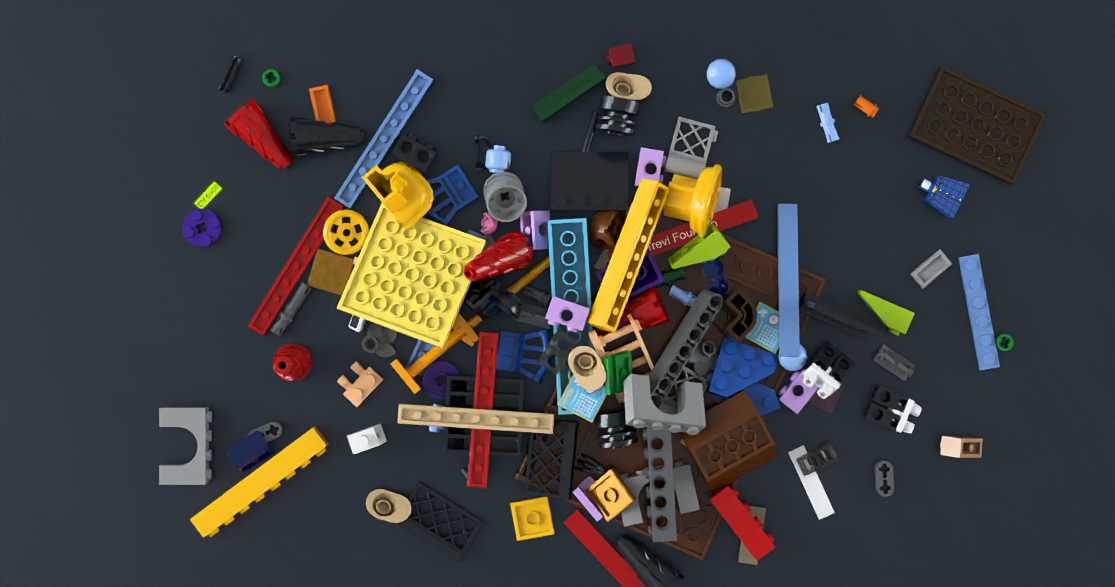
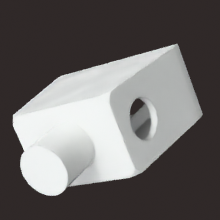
M381 423L346 435L353 454L387 442Z

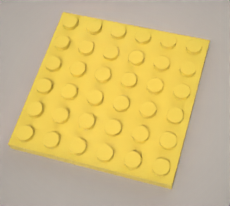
M381 203L337 309L443 349L471 283V280L467 279L464 275L465 265L472 261L476 255L483 252L488 242L425 218L419 219L406 230L388 208Z

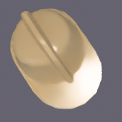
M616 72L608 76L606 80V88L613 97L642 100L650 95L652 90L650 81L640 75Z
M579 346L570 352L568 364L578 384L582 388L591 391L603 386L606 381V371L596 351L589 346Z
M377 489L372 491L366 499L367 510L378 520L400 523L405 521L411 514V504L402 495L384 489Z

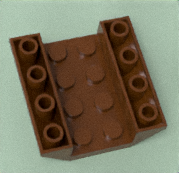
M744 389L705 411L706 427L698 434L689 435L686 432H679L701 470L711 493L779 456L768 429Z

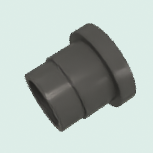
M730 88L718 91L716 101L720 106L729 107L735 102V93ZM722 93H730L731 101H723L721 98Z

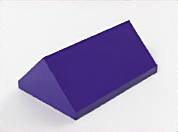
M647 248L628 299L665 282L649 248ZM608 266L595 272L600 283L603 281Z

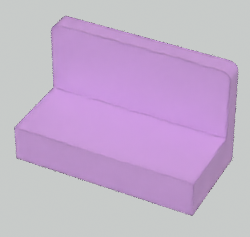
M588 476L572 492L598 522L603 515L585 491L595 483L594 479Z

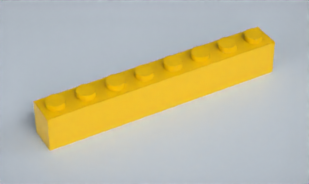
M641 179L587 320L588 324L600 330L613 333L617 330L670 188L659 181Z
M314 426L192 517L190 521L203 538L207 535L212 537L220 531L218 529L220 525L224 523L227 526L235 520L233 516L236 513L240 512V514H243L250 508L248 504L252 501L257 503L265 497L264 492L268 489L271 491L275 490L281 485L279 481L283 478L290 479L296 474L294 470L299 466L303 469L310 464V458L315 454L319 457L326 452L325 447L329 445L316 426Z

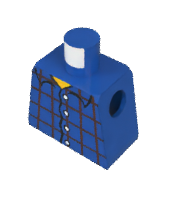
M937 176L934 182L924 178L919 188L928 192L925 198L927 203L946 217L954 218L970 185L944 176Z

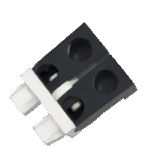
M827 340L817 348L813 359L803 372L804 379L802 381L807 387H812L814 384L818 386L819 390L817 393L823 399L830 396L840 387L855 365L843 353L837 356L840 351ZM824 349H829L832 355H829ZM844 361L847 364V367H844L839 362Z
M876 384L870 400L888 407V409L868 401L862 418L900 433L902 431L912 433L915 424L907 421L908 416L912 414L918 417L922 408L915 404L914 400Z

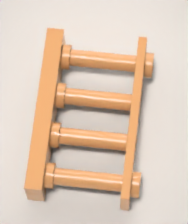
M631 314L627 315L631 324L616 330L615 333L611 332L605 336H597L595 330L588 332L603 366L604 356L609 357L611 354L626 350L632 351L641 347L644 356L632 360V369L648 363L651 371L654 368L639 333L642 328L638 319L633 320ZM634 331L637 337L636 341L611 352L604 351L603 347L606 346V343ZM649 371V372H647V373H645V374H642V375H644V376H649V374L651 373V371ZM624 392L615 393L619 403L624 402Z

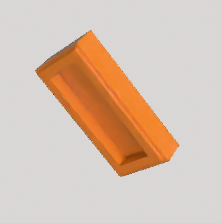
M323 85L310 88L309 92L315 119L326 121V123H336L329 86Z

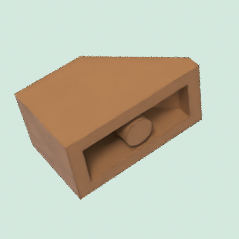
M942 436L940 455L957 458H981L983 439Z

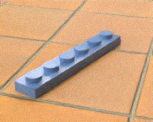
M979 254L958 257L979 370L1000 367Z

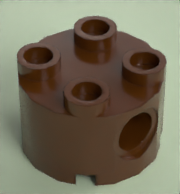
M598 211L593 217L591 225L587 228V234L591 237L594 245L599 249H615L627 214L623 211Z

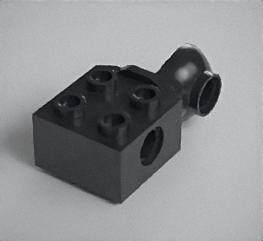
M495 276L471 281L463 303L482 320L490 318L500 310L509 318L513 315L519 319L521 305L523 304Z

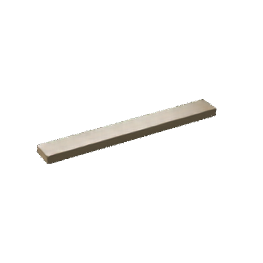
M399 404L397 423L553 434L554 414Z

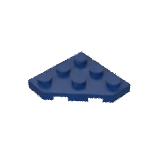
M723 338L708 393L727 399L733 394L773 375L779 355L743 343H734L727 338Z
M713 373L705 375L709 386ZM759 383L744 389L760 416L781 408L774 389ZM713 395L717 404L725 400V398Z

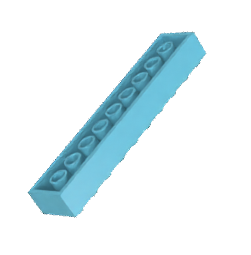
M586 218L547 220L552 297L555 296L590 308L583 331L578 330V333L566 330V325L560 324L559 327L553 325L558 402L573 375L568 364L570 352L579 346H589L594 349L588 332L593 331L592 325L587 323L591 312V292ZM566 309L562 311L561 317L563 320L569 321L572 319L573 313ZM558 405V415L574 414Z

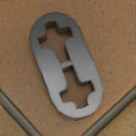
M272 421L249 432L248 442L252 446H260L272 441L283 434V426L278 421ZM271 425L279 427L277 435L275 433L267 434V431L272 429ZM254 432L257 435L264 433V436L259 439L260 442H257V440L253 441Z
M879 460L874 467L875 488L879 495L888 497L894 492L893 466L886 460ZM882 464L889 468L885 471V477H883V472L879 471ZM883 480H886V485L890 486L886 493L880 490V487L883 486Z

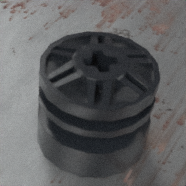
M601 96L599 109L607 112V116H598L597 120L603 121L605 124H596V129L613 136H635L636 130L630 129L628 126H637V123L629 120V116L639 115L640 102L613 96Z
M625 409L597 413L595 416L596 428H605V432L597 434V438H606V440L598 442L599 448L618 449L638 442V437H629L630 434L637 433V429L627 427Z

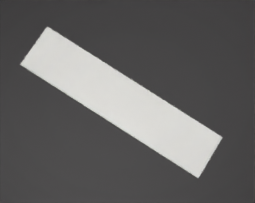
M804 445L788 452L818 519L820 520L835 513Z

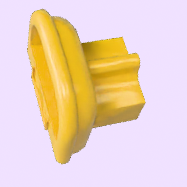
M393 163L383 170L376 165L362 177L406 230L421 219L432 206L434 196L430 184L415 167L408 163Z
M716 164L714 167L704 168L698 179L674 174L672 182L670 181L668 185L670 190L664 203V216L689 221L690 229L698 233L699 237H705L719 199L722 166Z

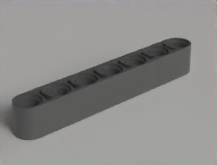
M707 289L699 293L649 374L651 399L657 408L663 403L722 307L723 298L720 294Z

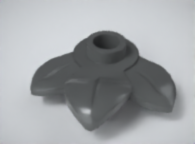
M371 323L367 329V335L362 340V348L367 353H376L380 357H390L396 353L391 343L396 339L398 332ZM369 340L375 342L374 347L368 346Z
M710 340L700 341L688 360L689 363H693L694 372L698 377L705 375L709 369L714 370L718 355L715 353V344Z

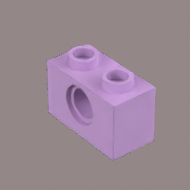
M640 148L635 187H639L641 179L663 182V175H660L661 167L665 168L667 156H663L664 151ZM648 164H653L656 167V172L652 175L648 174L645 170Z
M549 210L527 211L520 216L521 233L528 238L527 246H532L533 250L549 249L547 220H550Z
M553 296L545 319L549 320L548 324L557 327L563 324L567 326L566 330L578 333V330L583 331L590 308ZM566 309L573 313V317L569 321H565L561 317L562 311Z
M803 369L795 371L790 377L792 381L788 386L784 385L778 392V395H780L778 400L796 414L800 412L819 388L815 384L812 387H807L802 382L804 379ZM796 385H800L802 393L796 396L793 393V388Z

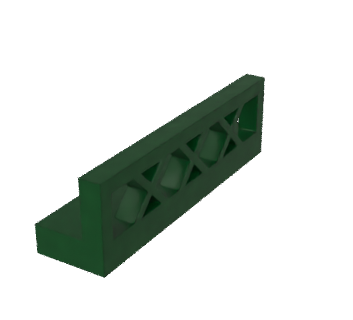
M594 63L531 107L543 123L599 85L606 77Z

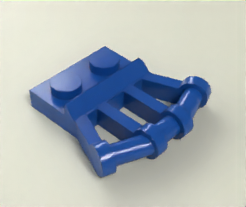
M459 165L454 166L437 178L427 180L429 184L440 183L442 187L433 192L434 198L444 191L449 198L434 208L431 206L426 215L439 224L447 226L458 210L478 198ZM450 203L454 204L453 209L446 218L437 213Z
M549 329L530 334L501 331L496 369L520 372L541 384L543 381L542 377L551 365L549 358L553 348H551L548 334H550ZM541 336L543 347L526 345L525 340ZM524 349L543 352L542 360L523 358ZM522 363L540 365L535 375L521 366Z

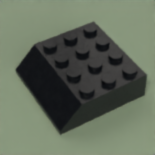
M447 376L445 407L473 408L476 376ZM495 377L493 410L523 412L525 378ZM444 427L443 453L470 454L472 428ZM491 430L489 455L521 457L522 432Z

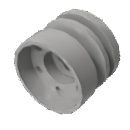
M498 172L486 180L483 194L488 212L494 219L501 222H511L523 215L527 207V198L521 180L515 174Z

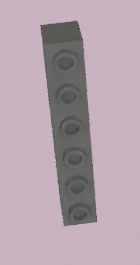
M646 427L643 428V440H647V448H644V459H648L649 467H645V478L649 479L650 487H646V496L650 498L651 506H647L648 518L652 519V525L648 526L649 537H653V542L677 541L671 432L669 430L656 431ZM655 438L662 439L663 444L660 448L652 446V441ZM662 458L664 460L663 466L660 468L653 466L654 459ZM662 477L665 479L662 487L654 485L656 478ZM658 497H664L666 503L663 506H657L655 500ZM660 516L667 518V523L663 526L656 523L657 518Z

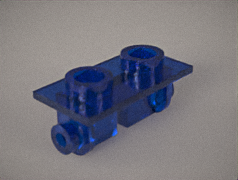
M719 258L703 262L704 265L702 267L705 279L713 278V281L706 282L708 290L720 294L722 297L728 295V283L723 277L724 266Z

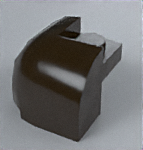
M736 288L723 298L722 307L712 322L725 337L734 343H740L757 323L756 306L739 288Z

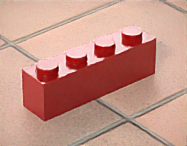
M725 485L712 494L709 500L756 561H758L775 548L772 543L775 540L769 532H763L760 528L763 524L757 516L753 518L750 515L751 508L745 501L740 502L737 498L740 494L734 486L729 487Z

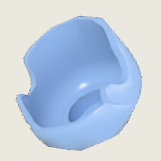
M716 59L709 64L707 79L710 85L717 89H725L734 82L736 71L732 62L726 59Z
M800 345L799 357H779V363L788 371L800 370L806 364L807 352Z

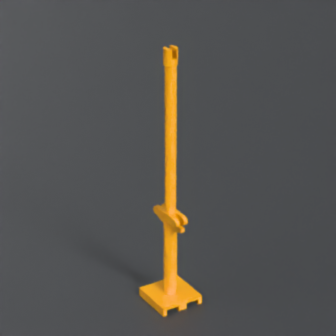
M549 255L508 287L507 290L516 294L550 267ZM458 314L452 327L454 331L449 334L443 349L434 346L407 369L398 359L391 363L392 367L413 393H417L422 388L415 381L414 377L458 341L462 340L471 347L475 345L473 342H477L479 338L473 331V328L483 320L475 314L468 321H465Z

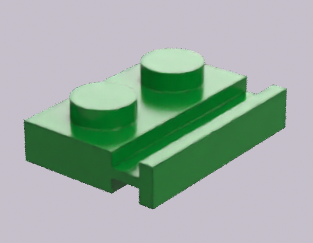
M626 350L611 354L609 357L604 356V368L606 371L605 394L610 396L613 393L624 392L623 382L632 374L630 351Z

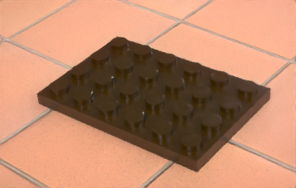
M941 66L909 137L1010 184H1015L1047 114Z

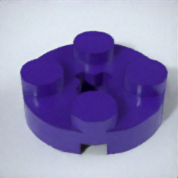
M195 209L183 221L184 237H186L189 243L198 247H205L215 243L222 232L219 217L208 209ZM204 222L207 230L200 233L199 228H197L198 224L201 225Z
M447 361L432 362L426 367L422 375L424 390L435 399H446V383L438 385L436 377L444 375L447 383V376H460L454 365Z

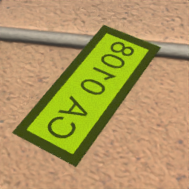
M213 179L192 204L197 209H206L225 188Z

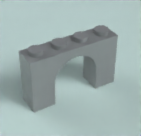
M630 374L623 382L626 425H631L635 428L647 427L656 431L669 430L672 433L686 432L689 435H696L706 427L702 383L684 381L676 389L677 414L670 415L663 413L654 405L650 394L649 376Z
M209 407L159 408V427L186 428L194 434L198 444L197 453L189 463L159 465V485H206L212 479V469L209 468V461L212 460V450L209 449V442L212 441V431L209 430V423L212 422V412L209 411Z
M684 460L674 462V490L680 513L700 510L690 464L685 463ZM645 469L635 471V475L628 476V473L620 474L637 499L621 512L624 527L643 523L638 497L642 487L649 482V479L645 478ZM658 477L655 479L665 481V479L662 477Z

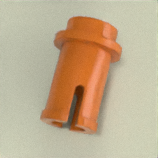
M861 95L854 103V106L868 114L867 117L871 116L873 118L879 110L877 104H872Z

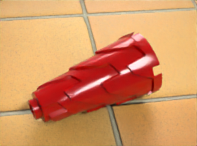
M250 99L246 105H243L227 119L224 125L235 136H239L250 147H253L265 160H269L278 169L282 167L284 170L292 162L290 160L292 156L263 115L264 112L253 99Z
M518 231L507 233L465 265V277L471 281H477L499 274L504 275L530 266L533 262L534 252L532 246H527L528 238Z
M652 287L627 301L617 330L631 324L627 317L629 314H631L633 320L638 319L642 330L670 322L667 309L663 306V300L656 287ZM593 327V330L596 331L597 336H605L611 333Z
M289 343L280 347L276 352L272 362L273 370L284 380L291 382L299 381L310 372L312 357L304 346L297 343Z

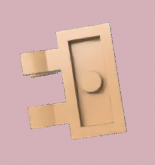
M355 361L350 368L360 377L352 384L342 375L337 382L346 389L343 395L358 407L383 381V378L372 367L369 366L365 370Z

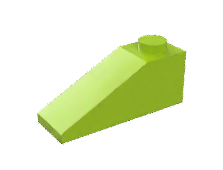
M712 224L708 227L705 237L701 238L697 235L667 259L671 267L676 269L716 259L718 256L724 255L730 248V245L716 226Z
M858 291L857 294L885 327L890 328L888 332L897 336L900 333L906 334L915 313L865 291Z

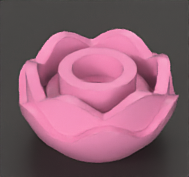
M485 212L483 214L484 218L481 220L482 229L480 232L484 233V235H490L496 231L498 220L494 219L489 212Z

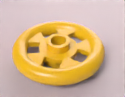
M348 209L333 213L325 222L323 236L327 246L340 255H352L359 252L363 248L369 234V226L365 218L358 212ZM350 217V223H342V218ZM333 224L339 226L337 233L331 232ZM359 224L362 232L356 233L354 225ZM345 229L350 230L348 236L343 235ZM337 238L344 242L341 247L335 243ZM356 238L358 243L351 247L349 242Z

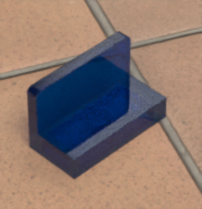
M258 430L227 450L236 469L243 473L275 452L273 447L266 443L261 432Z

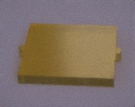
M767 74L756 77L751 75L749 78L736 80L742 113L759 112L763 109L773 108Z

